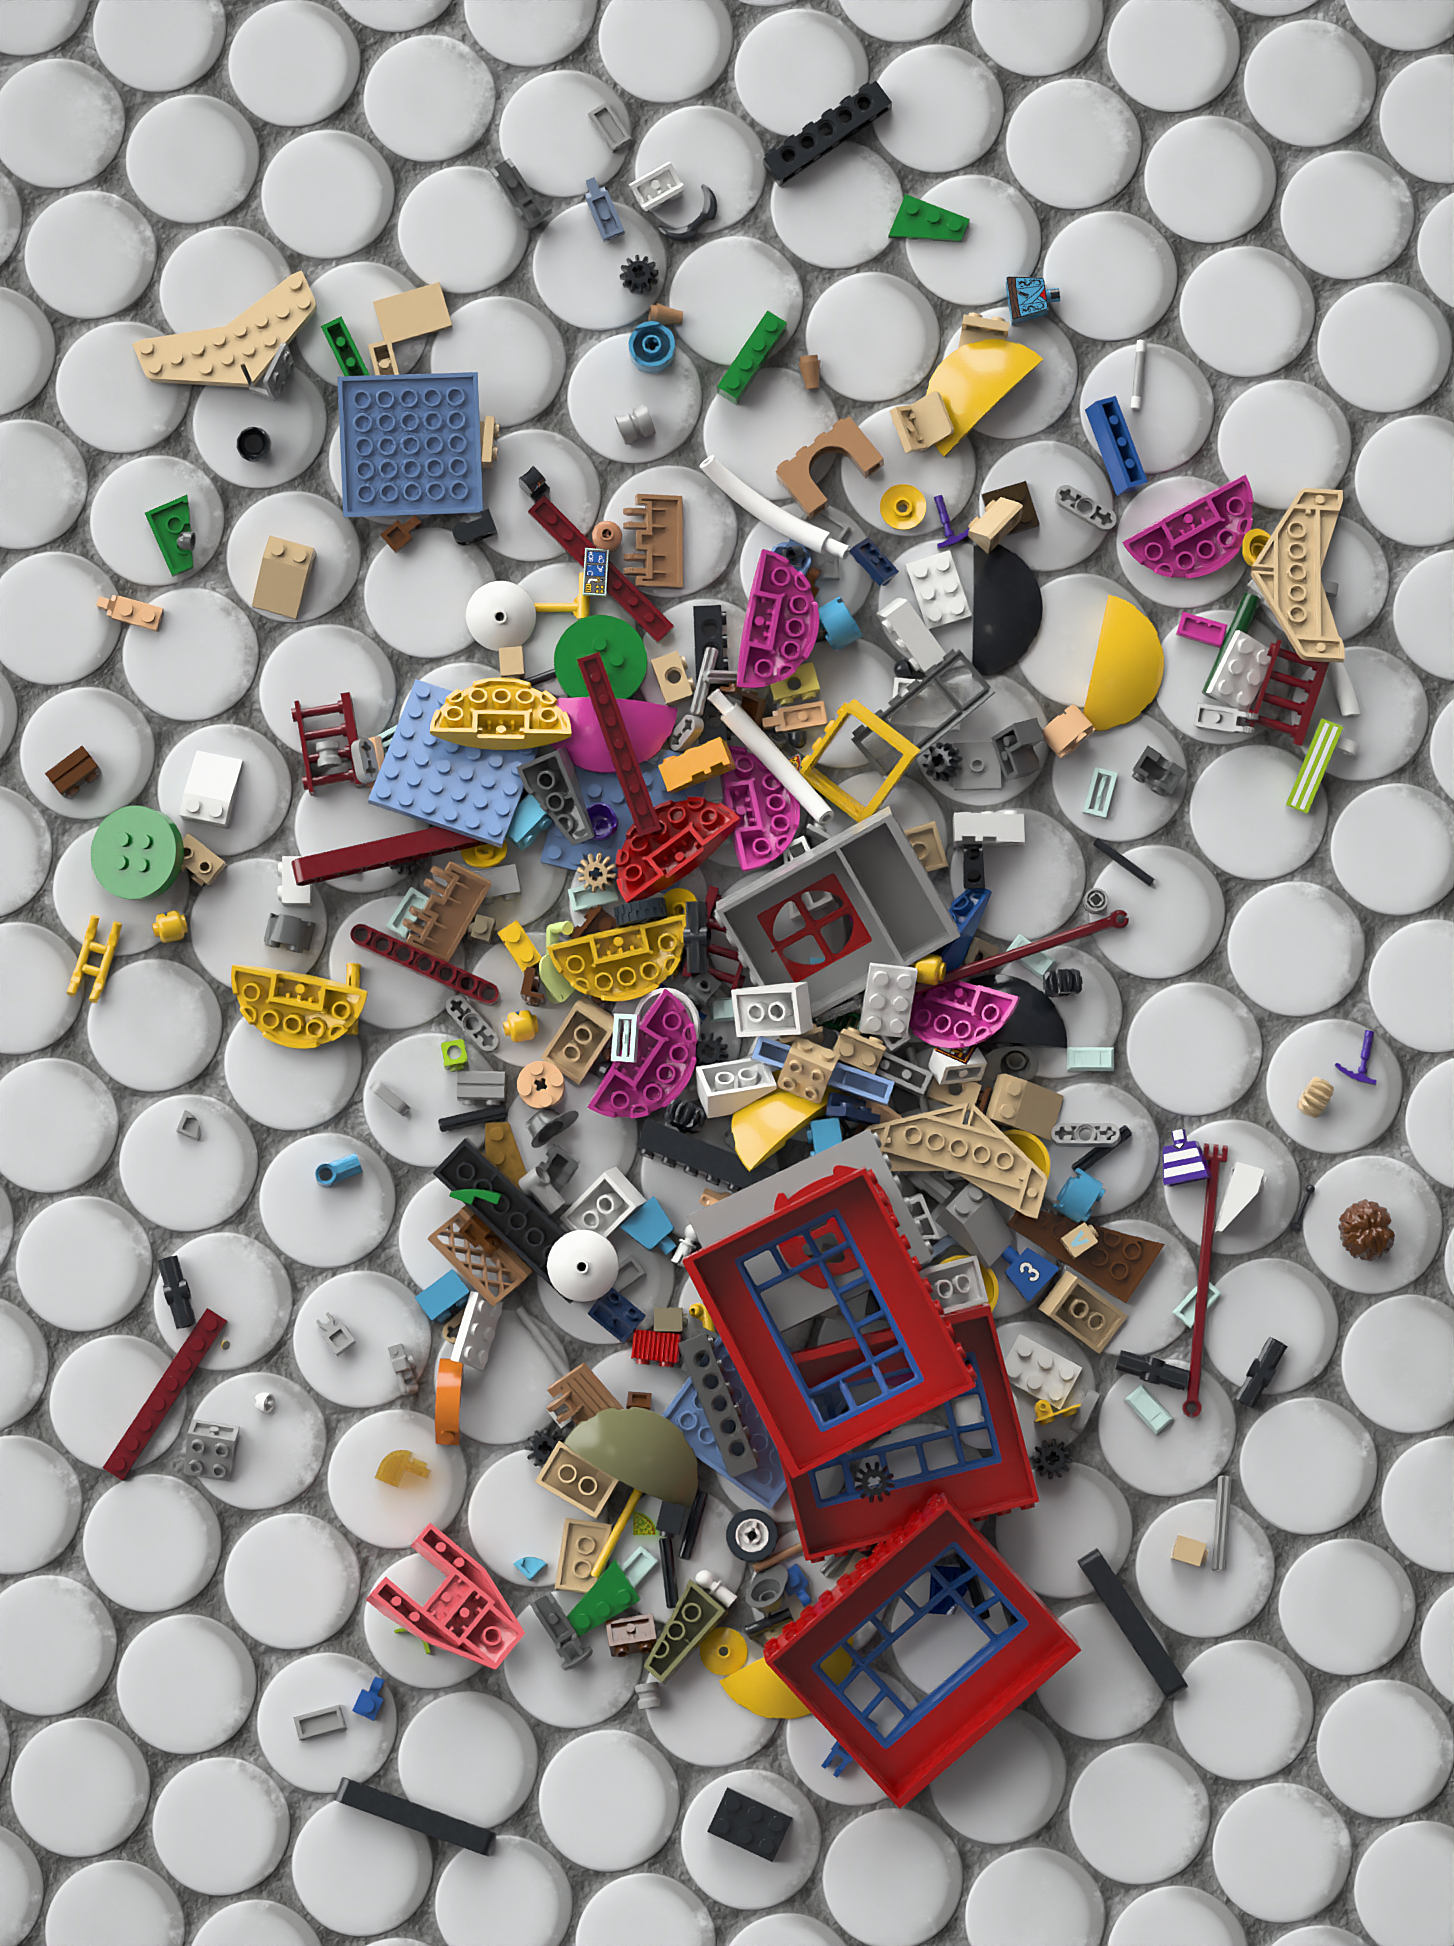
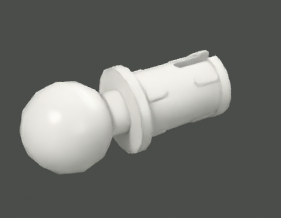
M691 1224L685 1228L684 1234L686 1238L685 1240L679 1239L681 1243L671 1259L673 1263H678L677 1265L685 1267L682 1260L690 1255L693 1249H696L693 1243L698 1241Z
M702 1570L696 1575L697 1585L704 1589L709 1588L711 1590L709 1595L715 1596L727 1608L737 1598L736 1595L721 1584V1580L716 1583L714 1575L710 1571Z

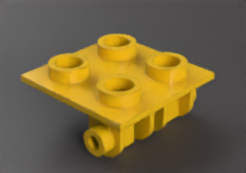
M1039 1400L1034 1406L1037 1419L1033 1422L1034 1424L1039 1422L1040 1426L1054 1422V1416L1062 1414L1063 1418L1071 1416L1078 1412L1076 1408H1079L1081 1403L1053 1413L1047 1400Z

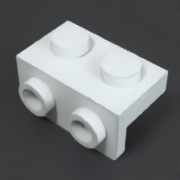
M670 162L629 184L640 207L644 211L649 210L650 212L659 209L662 206L661 203L669 199L671 201L682 195L681 191L686 189L684 184L680 182Z

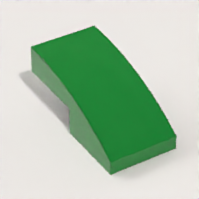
M461 1189L450 1192L449 1197L470 1205L474 1204L476 1197L499 1204L502 1194L482 1189Z

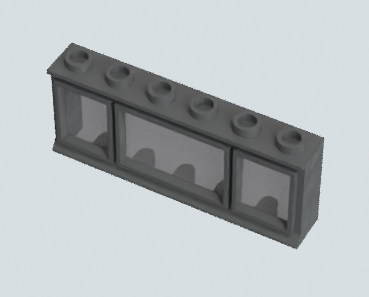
M954 649L949 651L942 657L945 662L939 667L936 664L931 666L924 672L927 677L921 682L917 679L906 687L909 692L902 697L899 694L888 702L890 707L883 712L880 709L875 713L876 716L921 750L916 758L995 694V691L960 649L957 652ZM861 724L852 732L854 737L851 740L882 778L886 780L904 754L868 726L865 727Z

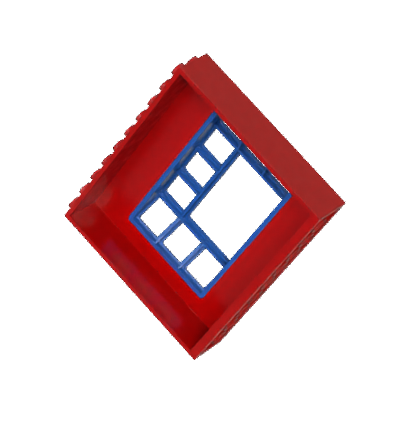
M866 1166L684 1257L682 1260L792 1479L976 1387L975 1380L978 1379L972 1365H966L964 1358L967 1356L961 1343L955 1344L952 1338L955 1336V1331L949 1321L944 1322L941 1316L945 1313L939 1300H933L930 1294L934 1291L928 1278L922 1279L919 1273L922 1270V1266L916 1255L911 1257L908 1251L911 1249V1245L905 1234L900 1235L897 1229L900 1227V1223L895 1213L889 1214L886 1208L889 1205V1201L883 1190L878 1192L875 1186L878 1180L873 1170H867ZM834 1217L846 1241L821 1253L809 1229ZM798 1234H802L814 1257L792 1269H788L776 1246ZM850 1248L863 1272V1276L842 1287H838L825 1260ZM769 1250L781 1270V1274L760 1285H756L744 1262ZM814 1265H819L866 1361L809 1389L761 1296V1292ZM864 1283H868L881 1310L856 1322L843 1298V1294ZM885 1317L898 1341V1345L877 1356H873L860 1329ZM899 1352H903L915 1377L890 1390L878 1367V1363ZM871 1368L882 1390V1394L857 1406L845 1380ZM838 1384L850 1410L828 1422H824L813 1396Z
M988 1303L941 1315L944 1322L949 1321L955 1331V1336L952 1338L955 1344L961 1343L967 1356L964 1360H970V1364L978 1378L975 1380L976 1387L952 1399L977 1394L985 1419L983 1422L958 1427L951 1405L952 1399L944 1402L949 1429L848 1455L845 1452L837 1458L831 1459L793 1479L778 1451L806 1561L810 1560L811 1564L825 1560L824 1556L833 1554L835 1558L848 1555V1550L857 1548L858 1552L871 1549V1544L882 1541L885 1543L892 1537L891 1533L897 1527H904L910 1521L909 1517L915 1511H922L928 1505L927 1502L935 1494L940 1495L942 1492L951 1499L968 1519H973L974 1522L989 1519L988 1515L993 1513L998 1514V1516L1012 1513L1011 1509L1017 1507L1021 1508V1510L1035 1507L1034 1503L1040 1502L991 1307ZM891 1327L862 1334L873 1356H877L898 1345ZM855 1336L790 1352L809 1389L866 1361ZM899 1352L878 1363L884 1379L913 1372L903 1352ZM871 1368L845 1380L848 1388L877 1381ZM838 1384L813 1396V1398L821 1395L824 1396L830 1420L836 1418L831 1393L841 1390ZM987 1429L993 1456L966 1461L959 1435ZM952 1437L958 1463L929 1470L922 1446L923 1443ZM915 1446L921 1473L895 1480H886L887 1482L894 1483L895 1486L894 1488H885L891 1495L888 1497L882 1492V1502H879L877 1495H874V1501L870 1503L869 1493L864 1499L860 1498L864 1489L855 1491L849 1462L877 1455L882 1469L883 1466H888L885 1455L887 1452ZM841 1465L847 1492L821 1499L815 1473ZM888 1467V1470L886 1471V1473H885L884 1475H887V1474L890 1473L889 1467ZM879 1483V1484H875V1485H871V1486H869V1487H870V1488H872V1486L878 1487V1486L880 1485V1483Z
M944 1492L940 1495L935 1494L927 1502L928 1505L922 1511H915L909 1517L910 1521L904 1527H897L891 1533L892 1537L885 1543L882 1541L872 1550L873 1554L867 1559L864 1557L859 1560L854 1566L855 1570L849 1575L847 1573L842 1575L837 1580V1585L831 1591L829 1589L825 1590L818 1597L819 1601L814 1606H807L800 1613L801 1617L795 1622L790 1621L782 1629L783 1633L777 1638L772 1637L764 1645L765 1649H763L765 1663L899 1809L906 1805L1082 1651L1074 1635ZM954 1549L971 1569L952 1582H948L933 1565L947 1552ZM928 1570L943 1589L924 1606L919 1607L904 1590ZM974 1576H979L995 1595L977 1607L972 1608L955 1589ZM899 1595L914 1614L894 1632H890L875 1615ZM947 1595H950L988 1636L990 1641L910 1710L869 1664ZM998 1602H1002L1018 1619V1622L999 1634H995L979 1615ZM870 1621L885 1637V1640L867 1656L862 1658L847 1640ZM841 1646L857 1664L837 1686L820 1668V1665ZM861 1671H864L880 1688V1691L861 1712L844 1694V1690ZM885 1697H888L904 1714V1717L884 1738L868 1720V1716Z

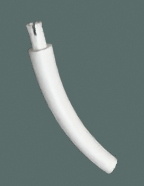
M714 455L701 463L700 468L720 489L771 528L820 554H825L827 551L843 560L848 557L849 545L832 539V533L809 524L774 505L738 479Z
M1252 579L1247 586L1251 587L1255 592H1257L1260 596L1263 597L1256 583ZM1264 600L1263 604L1271 610L1266 600ZM1330 662L1326 675L1335 692L1342 717L1360 716L1355 690L1344 664Z
M719 688L716 689L708 697V700L723 714L720 719L821 826L829 824L834 818L832 809L738 703L733 705L721 693Z

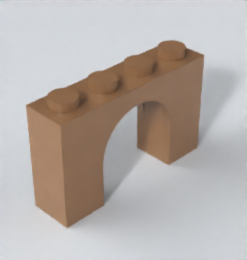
M850 416L845 420L843 418L838 420L833 425V429L827 433L819 434L814 439L813 444L809 447L804 446L800 448L793 459L783 461L778 465V470L775 471L779 482L810 520L817 516L820 511L829 507L827 498L810 477L812 465L819 457L827 453L843 454L853 462L865 479L884 466L883 457Z

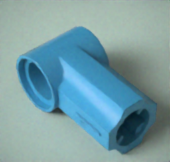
M353 1153L328 1164L319 1165L315 1176L318 1184L327 1188L339 1181L360 1174L363 1170L356 1153ZM323 1170H330L333 1173L329 1181L320 1179L319 1176Z

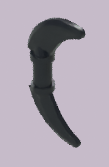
M704 184L701 185L705 199L704 206L700 215L692 223L681 228L659 226L661 233L676 241H687L696 238L697 230L705 222L712 221L716 217L717 200L712 190Z

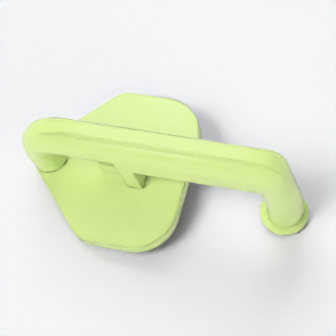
M570 921L548 925L546 929V955L542 957L539 964L540 982L546 989L548 1000L554 1004L564 1002L576 990L557 971L547 949V946L559 943V933L565 935L572 933L574 926Z

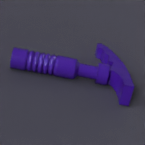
M943 495L934 497L941 524L944 525L946 531L944 533L945 537L948 539L937 544L938 550L960 542L968 536V531L970 530L969 528L965 532L959 533V536L954 535L953 530L950 528V518Z
M1365 1030L1360 1056L1362 1059L1361 1066L1358 1067L1359 1073L1348 1071L1341 1064L1335 1063V1067L1346 1076L1372 1085H1376L1377 1080L1368 1078L1365 1074H1367L1368 1070L1366 1066L1367 1061L1370 1059L1374 1032Z

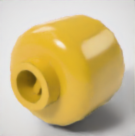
M177 910L157 914L156 923L152 924L154 936L160 937L163 943L182 940L184 933L188 932L184 914L180 915Z
M928 954L910 965V967L917 968L918 970L916 978L918 983L934 986L944 979L946 963L943 962L942 957L939 955Z
M529 1010L511 1012L507 1016V1022H503L505 1036H510L514 1043L532 1040L535 1037V1033L539 1032L537 1017L535 1014L532 1015Z

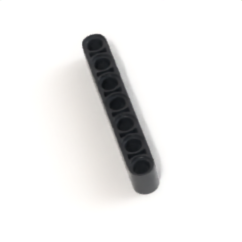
M1096 1548L1077 1560L1080 1568L1166 1698L1170 1700L1188 1688L1186 1681L1100 1551Z
M345 1777L341 1778L334 1797L335 1801L488 1857L497 1833Z

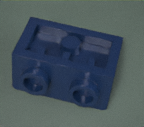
M869 537L853 546L849 551L855 561L866 570L871 579L879 586L888 585L899 572Z
M835 1092L829 1093L826 1110L827 1116L839 1117V1119L859 1124H880L881 1115L871 1113L872 1109L866 1107V1100Z
M613 1287L606 1294L598 1298L588 1312L591 1318L623 1344L646 1317L642 1311Z

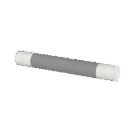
M1137 340L1131 409L1140 410L1146 350L1145 340Z

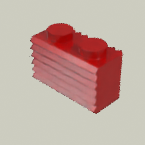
M635 1329L631 1359H636L635 1364L650 1365V1361L660 1362V1367L673 1368L674 1364H679L680 1350L677 1343L681 1342L682 1335Z

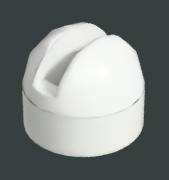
M260 1393L256 1396L257 1402L255 1406L258 1410L267 1413L273 1410L275 1405L273 1394Z

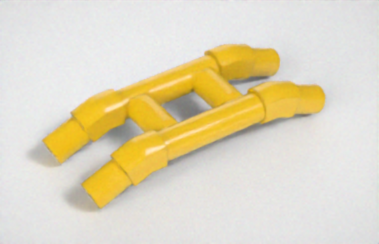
M97 915L90 916L83 946L67 990V995L75 997L84 973L97 977L89 1001L92 1003H98L103 992L122 927V923L114 921L107 946L95 943L94 940L100 919ZM90 951L104 955L100 968L87 965Z

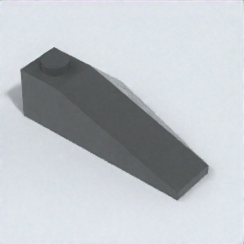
M566 747L516 767L527 792L533 795L543 811L547 812L555 821V825L572 845L595 837L576 771Z

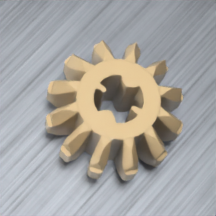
M592 853L588 854L589 862L582 859L580 863L584 867L577 868L578 873L584 874L578 878V881H587L583 886L584 889L593 885V893H596L598 886L602 892L606 891V885L611 887L614 884L610 878L617 877V873L610 871L616 867L615 864H607L611 859L609 856L604 861L601 860L602 853L597 854L596 860ZM596 867L600 868L599 872L602 871L603 873L598 878L594 877L595 873H591Z
M1312 1078L1301 1094L1297 1108L1307 1116L1318 1117L1330 1101L1334 1087L1324 1079Z

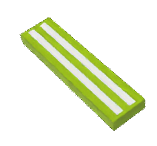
M1321 718L1286 802L1287 806L1308 814L1344 726Z

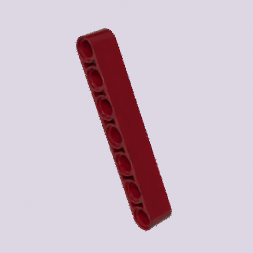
M357 924L351 929L350 936L354 944L368 952L483 1005L494 1006L500 1000L499 989L487 980L365 924ZM360 930L368 932V937L364 941L356 940V933ZM381 940L389 942V947L385 951L377 949V943ZM401 950L410 951V957L406 961H401L398 959V953ZM425 959L432 962L431 968L427 971L419 969L420 962ZM445 969L453 971L452 978L447 981L440 978L441 972ZM472 979L474 987L471 990L462 989L461 985L464 980ZM493 989L496 992L495 997L492 1000H485L483 998L485 990Z

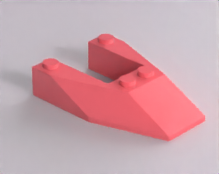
M429 1523L410 1546L447 1576L424 1606L421 1607L385 1577L366 1598V1601L384 1616L424 1642L496 1670L525 1632L486 1569L432 1523Z

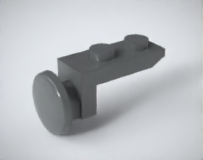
M510 158L489 170L518 217L520 218L524 215L529 223L523 226L524 230L539 225L553 213L552 209L545 212L541 205L543 202L538 195H533Z
M551 1591L530 1603L534 1613L555 1643L557 1653L565 1659L561 1665L563 1670L568 1671L578 1667L592 1655L593 1650L591 1647L581 1648V1637L578 1636Z

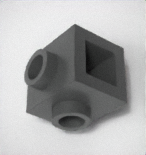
M702 972L696 978L691 976L683 985L686 989L683 994L693 1002L697 1011H700L704 1006L709 1008L716 1000L717 996L715 994L722 983L709 972Z

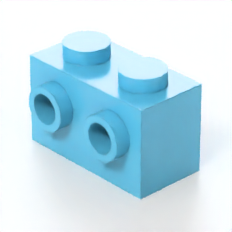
M528 794L518 804L506 838L521 851L525 847L531 846L536 836L542 830H546L552 823V818L547 812L543 811L533 795Z

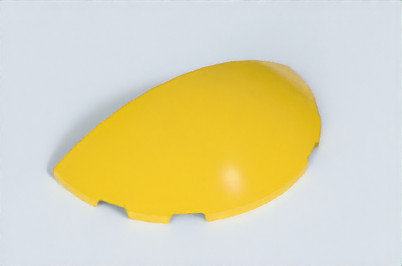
M984 339L983 341L969 343L946 357L933 373L926 394L928 395L933 391L940 392L954 428L953 434L935 444L941 455L945 457L977 426V423L1043 361V358L1022 344L1005 341L1004 339Z
M1108 595L1083 714L1093 724L1096 732L1107 731L1121 724L1125 725L1138 717L1141 711L1156 696L1164 671L1163 648L1153 624L1134 605L1112 595Z
M488 678L474 681L472 687L463 691L457 689L447 696L445 704L440 710L436 709L433 715L430 735L473 748L518 750L544 746L571 737V725L566 711L563 712L556 706L558 703L557 699L546 690L541 692L532 688L530 682L519 679Z
M685 914L632 924L547 946V949L557 971L578 991L605 1001L632 1000L658 988L676 969L681 960L680 956L684 947L683 931L686 926Z
M233 964L231 968L233 994L237 996L241 1006L240 1012L250 1025H254L261 1031L263 1037L290 1048H315L341 1037L359 1018L368 996V991L316 976Z
M781 1070L771 1072L776 1084ZM777 1086V1089L734 1112L731 1133L734 1134L735 1150L740 1160L749 1172L782 1148L786 1140L815 1118L818 1117L820 1119L826 1114L830 1092L847 1096L851 1094L827 1086L821 1102L814 1103Z
M853 1636L850 1637V1638L847 1640V1642H848L852 1647H853ZM840 1646L821 1663L820 1668L838 1686L849 1674L853 1659ZM764 1657L719 1681L726 1693L737 1704L756 1715L770 1719H793L811 1713L765 1663Z

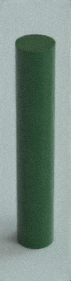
M1244 593L1202 690V694L1217 700L1206 693L1235 631L1248 633L1262 601L1259 597L1250 593Z

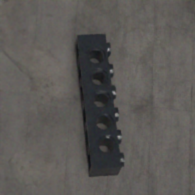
M877 81L871 84L869 82L865 83L853 97L851 95L845 97L840 101V106L834 110L832 108L826 110L817 122H809L802 128L801 133L796 136L794 134L784 140V145L778 149L774 147L764 155L763 166L779 187L892 109V101ZM860 102H867L870 107L862 110L857 105ZM848 115L851 120L843 123L839 120V117ZM823 128H829L832 130V134L824 136L820 131ZM804 141H810L814 146L810 149H805L801 144ZM792 154L795 159L792 162H786L783 160V156Z
M721 605L693 606L696 686L707 647L718 650L714 670L729 671L728 657H723V648H728L727 634H722V626L727 625L726 611H721ZM712 625L716 627L717 632L712 636L705 634L704 629L707 626ZM710 683L707 697L720 686L729 687V684ZM707 699L703 715L700 716L703 719L704 728L698 737L699 746L718 737H721L725 742L731 740V729L720 719L723 714L715 705L709 704ZM712 717H716L721 721V724L716 728L708 725V720Z

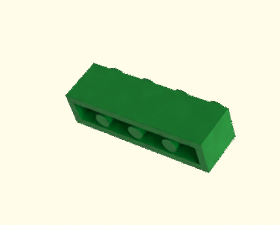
M766 311L717 385V393L735 405L738 404L787 330V322L770 311Z
M342 316L322 325L323 333L344 376H370Z

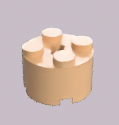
M1075 704L1064 710L1066 714L1058 715L1042 730L1044 741L1061 759L1068 753L1076 750L1080 746L1079 742L1084 738H1088L1096 730Z
M534 1061L520 1072L517 1080V1089L521 1099L528 1107L538 1111L551 1109L557 1106L564 1097L565 1080L555 1065L546 1061ZM542 1081H545V1085L547 1087L546 1090L541 1089L540 1091H537L538 1087L536 1083H541Z

